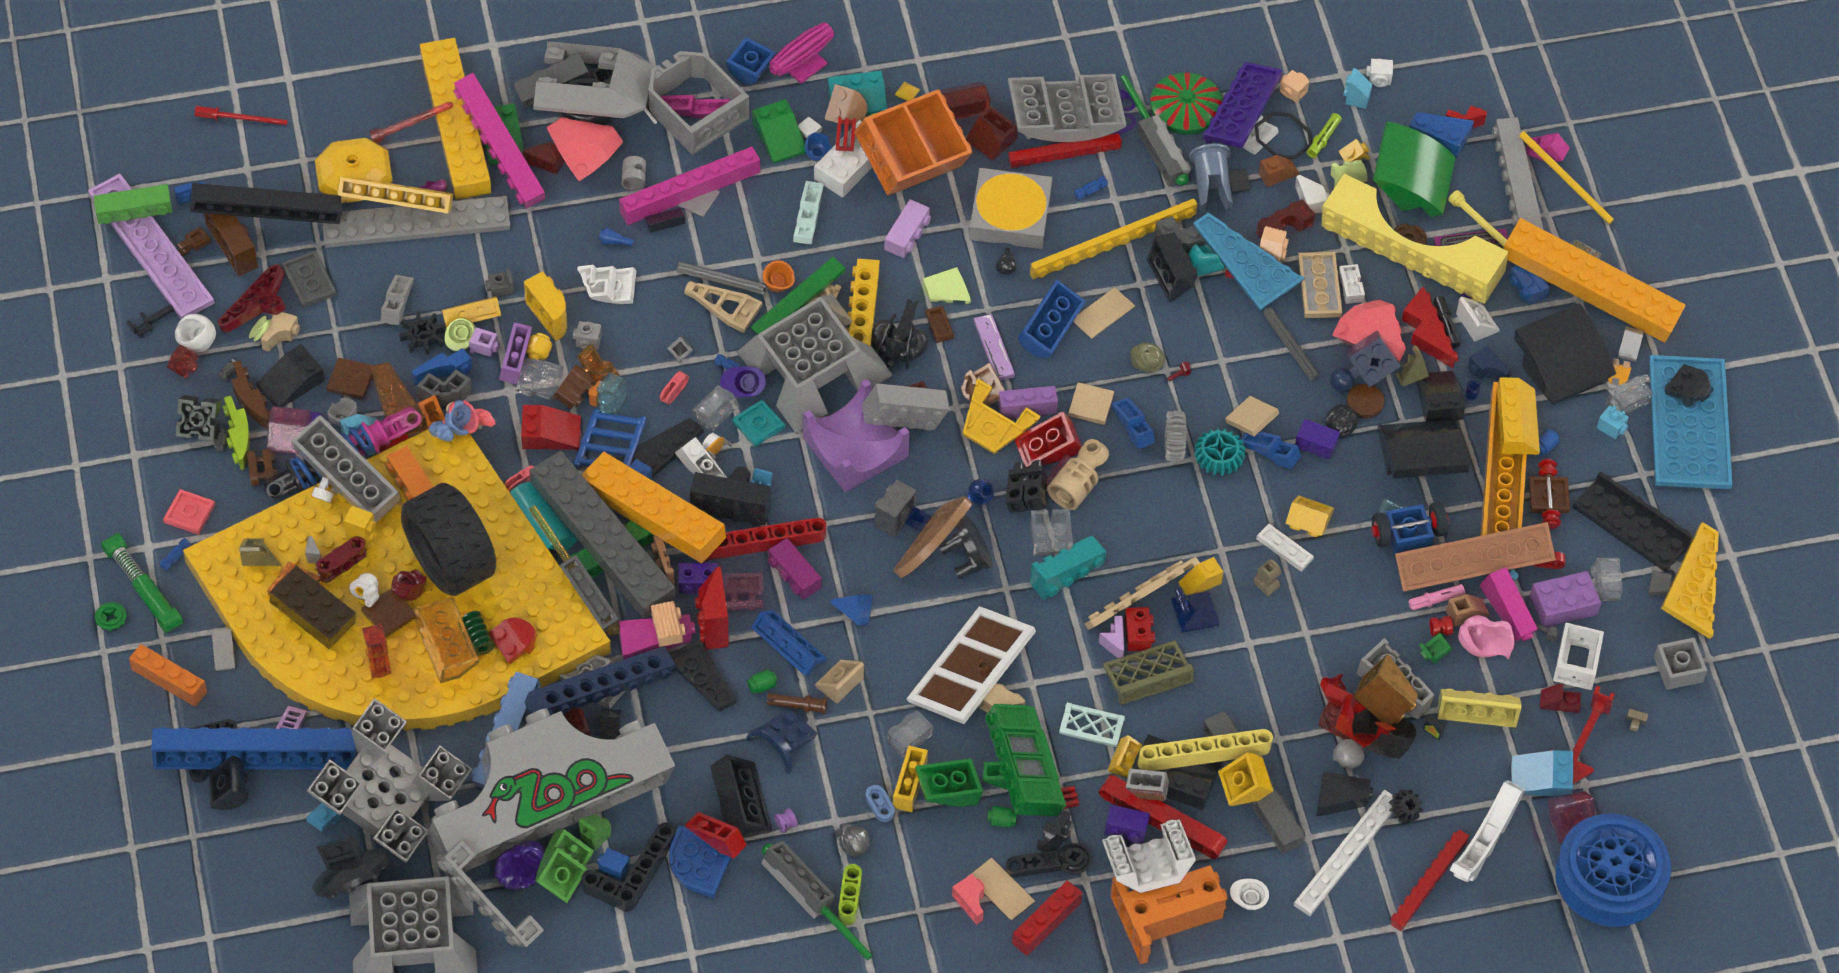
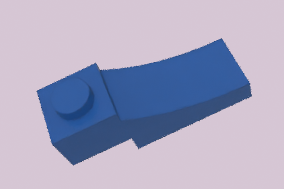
M463 348L448 357L442 352L412 370V382L417 386L428 373L439 378L450 376L455 370H458L465 375L472 369L471 357Z
M1129 397L1111 403L1112 410L1119 417L1130 436L1131 442L1138 449L1155 443L1154 430L1147 424L1145 415Z
M1260 431L1255 436H1252L1245 432L1240 439L1243 440L1245 448L1269 458L1278 466L1292 469L1301 457L1297 445L1282 442L1280 436Z

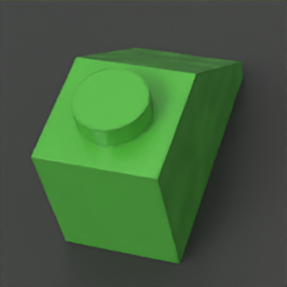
M593 814L579 820L580 840L596 851L611 836V824L606 818Z

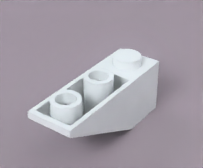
M696 437L675 452L685 467L693 474L698 472L727 478Z

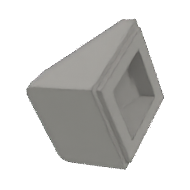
M309 536L305 551L306 560L308 563L316 564L321 559V555L313 537Z

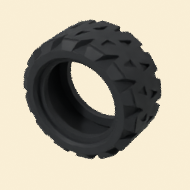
M440 483L403 504L401 523L408 543L424 572L439 590L450 596H457L494 575L496 555L490 537L470 502L457 488L447 483Z

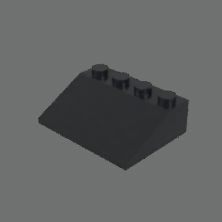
M1148 734L1142 747L1167 743L1169 741ZM1140 751L1138 752L1131 769L1141 770L1138 767V758ZM1223 761L1156 770L1167 773L1169 785L1166 798L1204 810Z

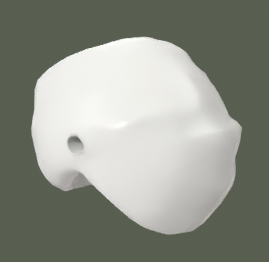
M189 314L179 321L174 334L176 341L184 350L199 353L211 346L216 337V330L213 323L207 317L200 314Z

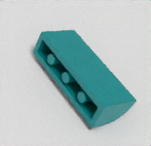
M530 481L522 483L510 491V494L548 549L567 552L578 539Z

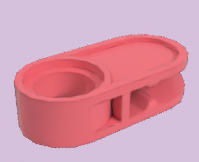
M681 371L677 372L662 390L660 400L670 405L687 385L689 376Z
M528 466L510 477L504 483L508 491L510 492L522 483L529 482V470L534 466Z

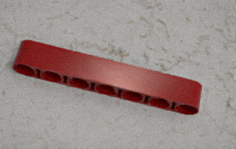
M812 518L725 532L726 539L720 545L726 546H718L705 561L768 551L786 538L794 546L819 543L826 538V522L822 518Z
M1109 775L1099 789V795L1115 806L1150 813L1148 824L1162 831L1160 824H1164L1169 820L1180 819L1191 848L1209 858L1217 859L1228 843L1227 839L1220 833L1162 801L1138 798L1126 789L1127 782L1114 775Z

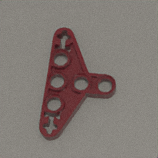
M274 264L267 268L219 318L217 323L222 332H230L263 312L277 315L285 310L286 305L281 297L277 296L285 275L279 264Z

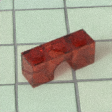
M1303 199L1292 202L1288 207L1277 210L1267 218H1262L1257 223L1256 234L1261 239L1266 226L1272 229H1279V231H1285L1283 226L1286 225L1294 227L1299 233L1314 225L1315 213Z
M382 624L362 628L371 677L382 678L391 674L387 642Z

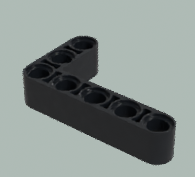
M664 822L657 826L623 883L595 870H587L582 875L583 891L622 911H632L670 850L674 839L673 825ZM655 849L660 850L659 852H652ZM645 865L650 866L649 868H646V869L643 868V866H645ZM595 881L593 884H588L587 882ZM635 881L641 882L637 885L633 884ZM607 889L613 890L612 892H605ZM626 897L631 898L628 901L623 900Z

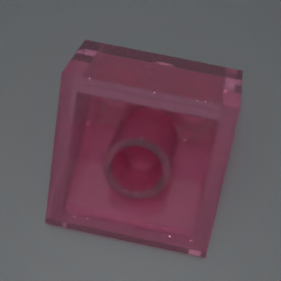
M272 406L268 426L267 449L270 448V451L299 454L294 449L291 440L312 422L310 410Z
M1586 791L1548 799L1549 815L1559 843H1563L1567 834L1578 823L1589 817L1596 816L1594 799Z

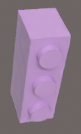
M910 199L886 236L884 250L905 258L906 254L912 251L915 240L921 237L923 227L928 226L931 220L929 215L930 208Z

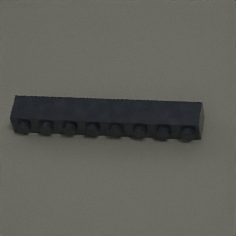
M192 183L190 212L339 224L342 215L341 196L332 194Z

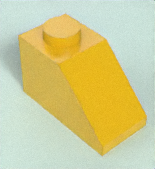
M1212 557L1197 564L1178 584L1186 597L1191 598L1222 584L1223 570L1216 559Z

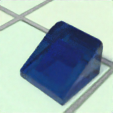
M914 506L905 524L921 532L932 518V515Z

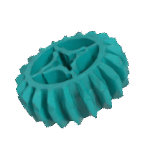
M1217 427L1215 431L1210 429L1208 433L1203 432L1202 437L1197 439L1194 447L1196 462L1200 464L1201 469L1206 468L1207 473L1212 471L1214 476L1217 473L1223 476L1225 472L1230 475L1232 471L1236 472L1245 460L1246 449L1243 446V440H1239V435L1233 436V430L1228 433L1226 428L1220 431Z

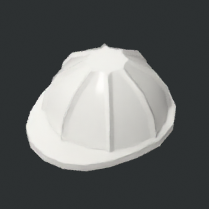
M1242 879L1232 884L1230 896L1241 907L1247 910H1257L1266 905L1269 899V891L1267 886L1259 880Z

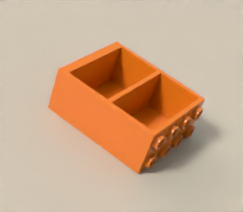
M939 89L864 118L854 132L887 196L962 167L972 154L970 143L966 141L962 128L958 126L954 113L949 109L946 104V98Z

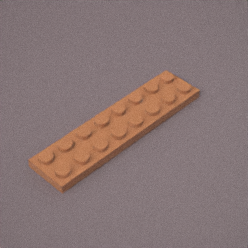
M1548 522L1395 554L1403 592L1491 574L1505 567L1510 570L1556 560Z

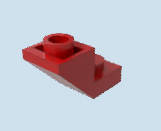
M1474 106L1469 107L1466 115L1449 109L1446 113V117L1474 121L1473 128L1483 126L1487 116V111Z

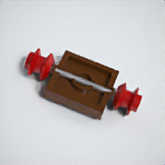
M1543 459L1538 463V468L1540 469L1538 472L1539 476H1529L1531 513H1542L1541 516L1544 519L1542 523L1548 522L1549 529H1556L1561 525V520L1559 519L1561 513L1570 512L1568 477H1554L1558 473L1557 469H1555L1557 463L1552 459Z

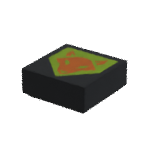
M1429 715L1425 720L1423 730L1440 740L1444 734L1445 725Z

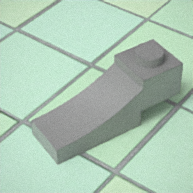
M394 276L386 292V300L381 308V322L390 325L400 324L404 316L409 293L413 286V277Z

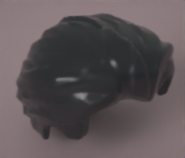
M1337 405L1328 412L1325 425L1328 428L1339 431L1340 437L1349 436L1357 427L1358 415L1353 408L1347 405Z

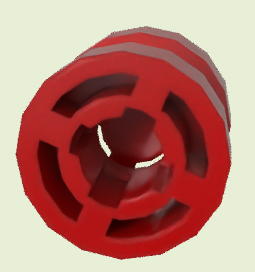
M1443 616L1441 619L1437 617L1430 618L1429 627L1432 637L1439 633L1445 635L1453 634L1451 616Z

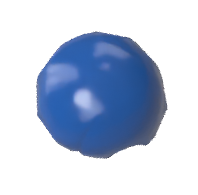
M814 132L808 135L804 149L811 160L820 161L832 149V145H830L827 135Z

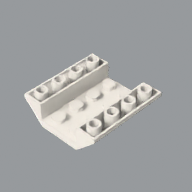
M1180 819L1169 820L1164 824H1160L1163 838L1152 839L1147 843L1133 844L1126 848L1122 835H1111L1106 839H1102L1116 880L1139 893L1180 883L1196 861Z

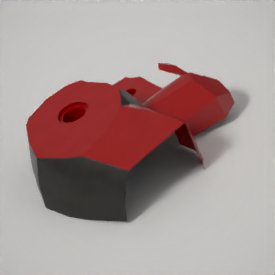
M1337 674V677L1322 678L1320 686L1327 700L1341 707L1336 718L1335 728L1377 755L1400 759L1406 753L1417 734L1413 723L1404 718L1397 724L1394 722L1391 726L1382 722L1353 697V694L1345 691L1347 689L1341 680L1343 674Z

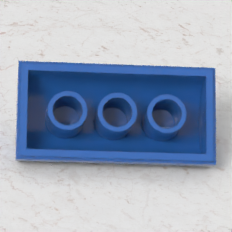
M1056 279L1019 334L1020 344L1025 350L1037 357H1050L1086 301Z

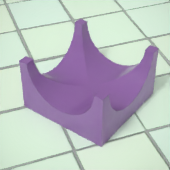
M868 379L861 382L860 388L853 399L839 411L822 418L814 417L810 410L803 413V439L844 492L909 457L910 432L906 427L898 432L891 426L865 423L862 403L872 390Z

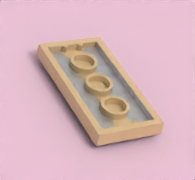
M1335 252L1298 253L1299 273L1305 278L1301 282L1304 318L1342 317Z

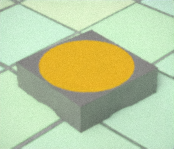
M979 168L969 240L1008 243L1015 246L1043 249L1052 177Z

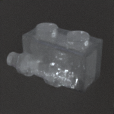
M1646 374L1641 377L1636 376L1619 385V387H1613L1608 392L1606 403L1612 407L1615 405L1616 409L1620 412L1625 411V415L1649 404L1653 392L1646 384L1649 381Z

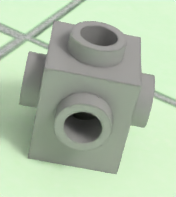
M579 321L578 328H574L573 331L576 347L592 350L599 349L602 337L601 324Z

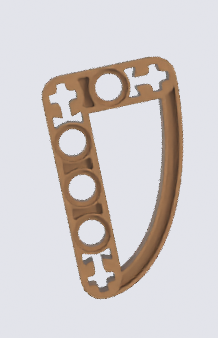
M963 496L940 506L895 566L893 572L900 578H903L915 570L950 534L969 510L972 502L966 496Z

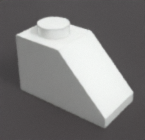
M1298 175L1295 188L1305 214L1321 213L1329 193L1325 192L1322 185Z

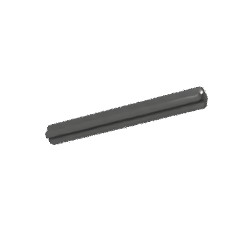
M681 261L677 265V272L758 294H764L766 291V284Z
M1268 307L1265 309L1263 315L1309 380L1317 379L1318 371L1273 308Z

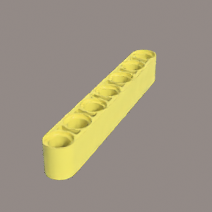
M1260 729L1146 745L1140 749L1138 767L1141 770L1156 771L1234 760L1247 752L1262 756L1270 752L1273 735L1269 730Z

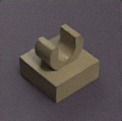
M1629 709L1626 720L1631 721L1629 730L1637 732L1639 724H1646L1648 714Z

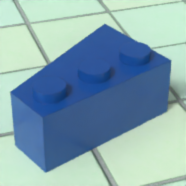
M1417 112L1409 124V128L1436 140L1457 159L1472 133L1474 121Z

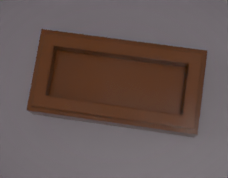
M943 306L925 310V316L935 342L940 343L954 339V333Z

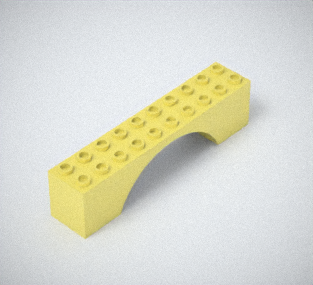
M1343 174L1323 205L1322 227L1339 234L1345 239L1356 242L1361 247L1369 248L1374 253L1381 254L1393 262H1398L1409 270H1415L1426 278L1436 280L1441 285L1448 286L1460 294L1465 293L1477 302L1486 303L1506 272L1507 250L1477 236L1462 243L1449 246H1429L1408 240L1395 232L1382 217L1376 199L1377 189Z

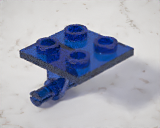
M1182 588L1175 589L1177 597L1171 598V602L1181 633L1219 626V620L1209 591L1184 596Z

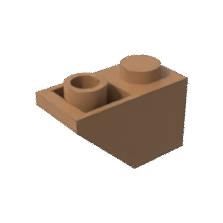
M1468 594L1449 599L1446 609L1447 615L1451 616L1453 627L1464 624L1465 620L1475 615L1489 617L1490 615L1482 598Z

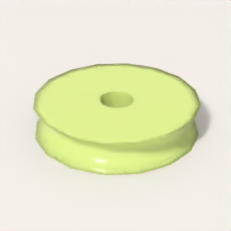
M266 315L261 317L250 331L249 338L253 337L254 342L262 337L270 325L271 319H266Z

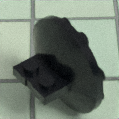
M353 834L341 837L338 840L321 843L316 848L326 869L314 881L312 889L317 896H326L327 899H331L341 892L348 894L355 890V886L368 879L373 880L379 877V871L389 866V856L383 849L361 851Z

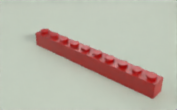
M1119 133L1091 140L1064 142L1008 152V161L1011 168L1036 163L1040 164L1053 160L1121 149L1122 141Z
M1460 829L1452 834L1450 842H1446L1444 850H1440L1437 855L1438 858L1432 861L1430 869H1426L1424 877H1420L1417 882L1418 885L1412 888L1410 896H1406L1404 904H1400L1397 909L1398 912L1392 915L1390 919L1392 920L1391 926L1399 931L1404 929L1466 845L1470 835Z

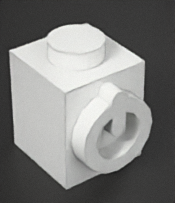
M1371 59L1370 66L1366 68V77H1369V82L1377 87L1391 85L1393 60Z

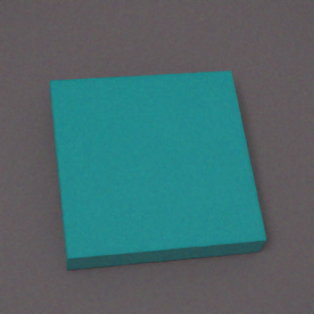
M763 399L732 418V423L754 447H757L785 429V423Z

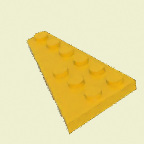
M1702 522L1693 537L1661 609L1711 639L1714 634L1712 622L1715 615L1713 614V605L1715 604L1716 595L1715 570L1717 569L1716 553L1718 552L1719 532Z

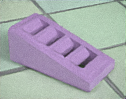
M288 706L276 729L283 727L301 729L307 711ZM291 712H292V713H295V714H299L300 716L297 717V716H293V715H290V714H291ZM288 718H289V719H293V720H297V721H296V722L288 721Z

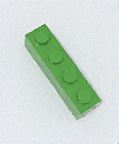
M168 184L93 196L98 224L173 213Z

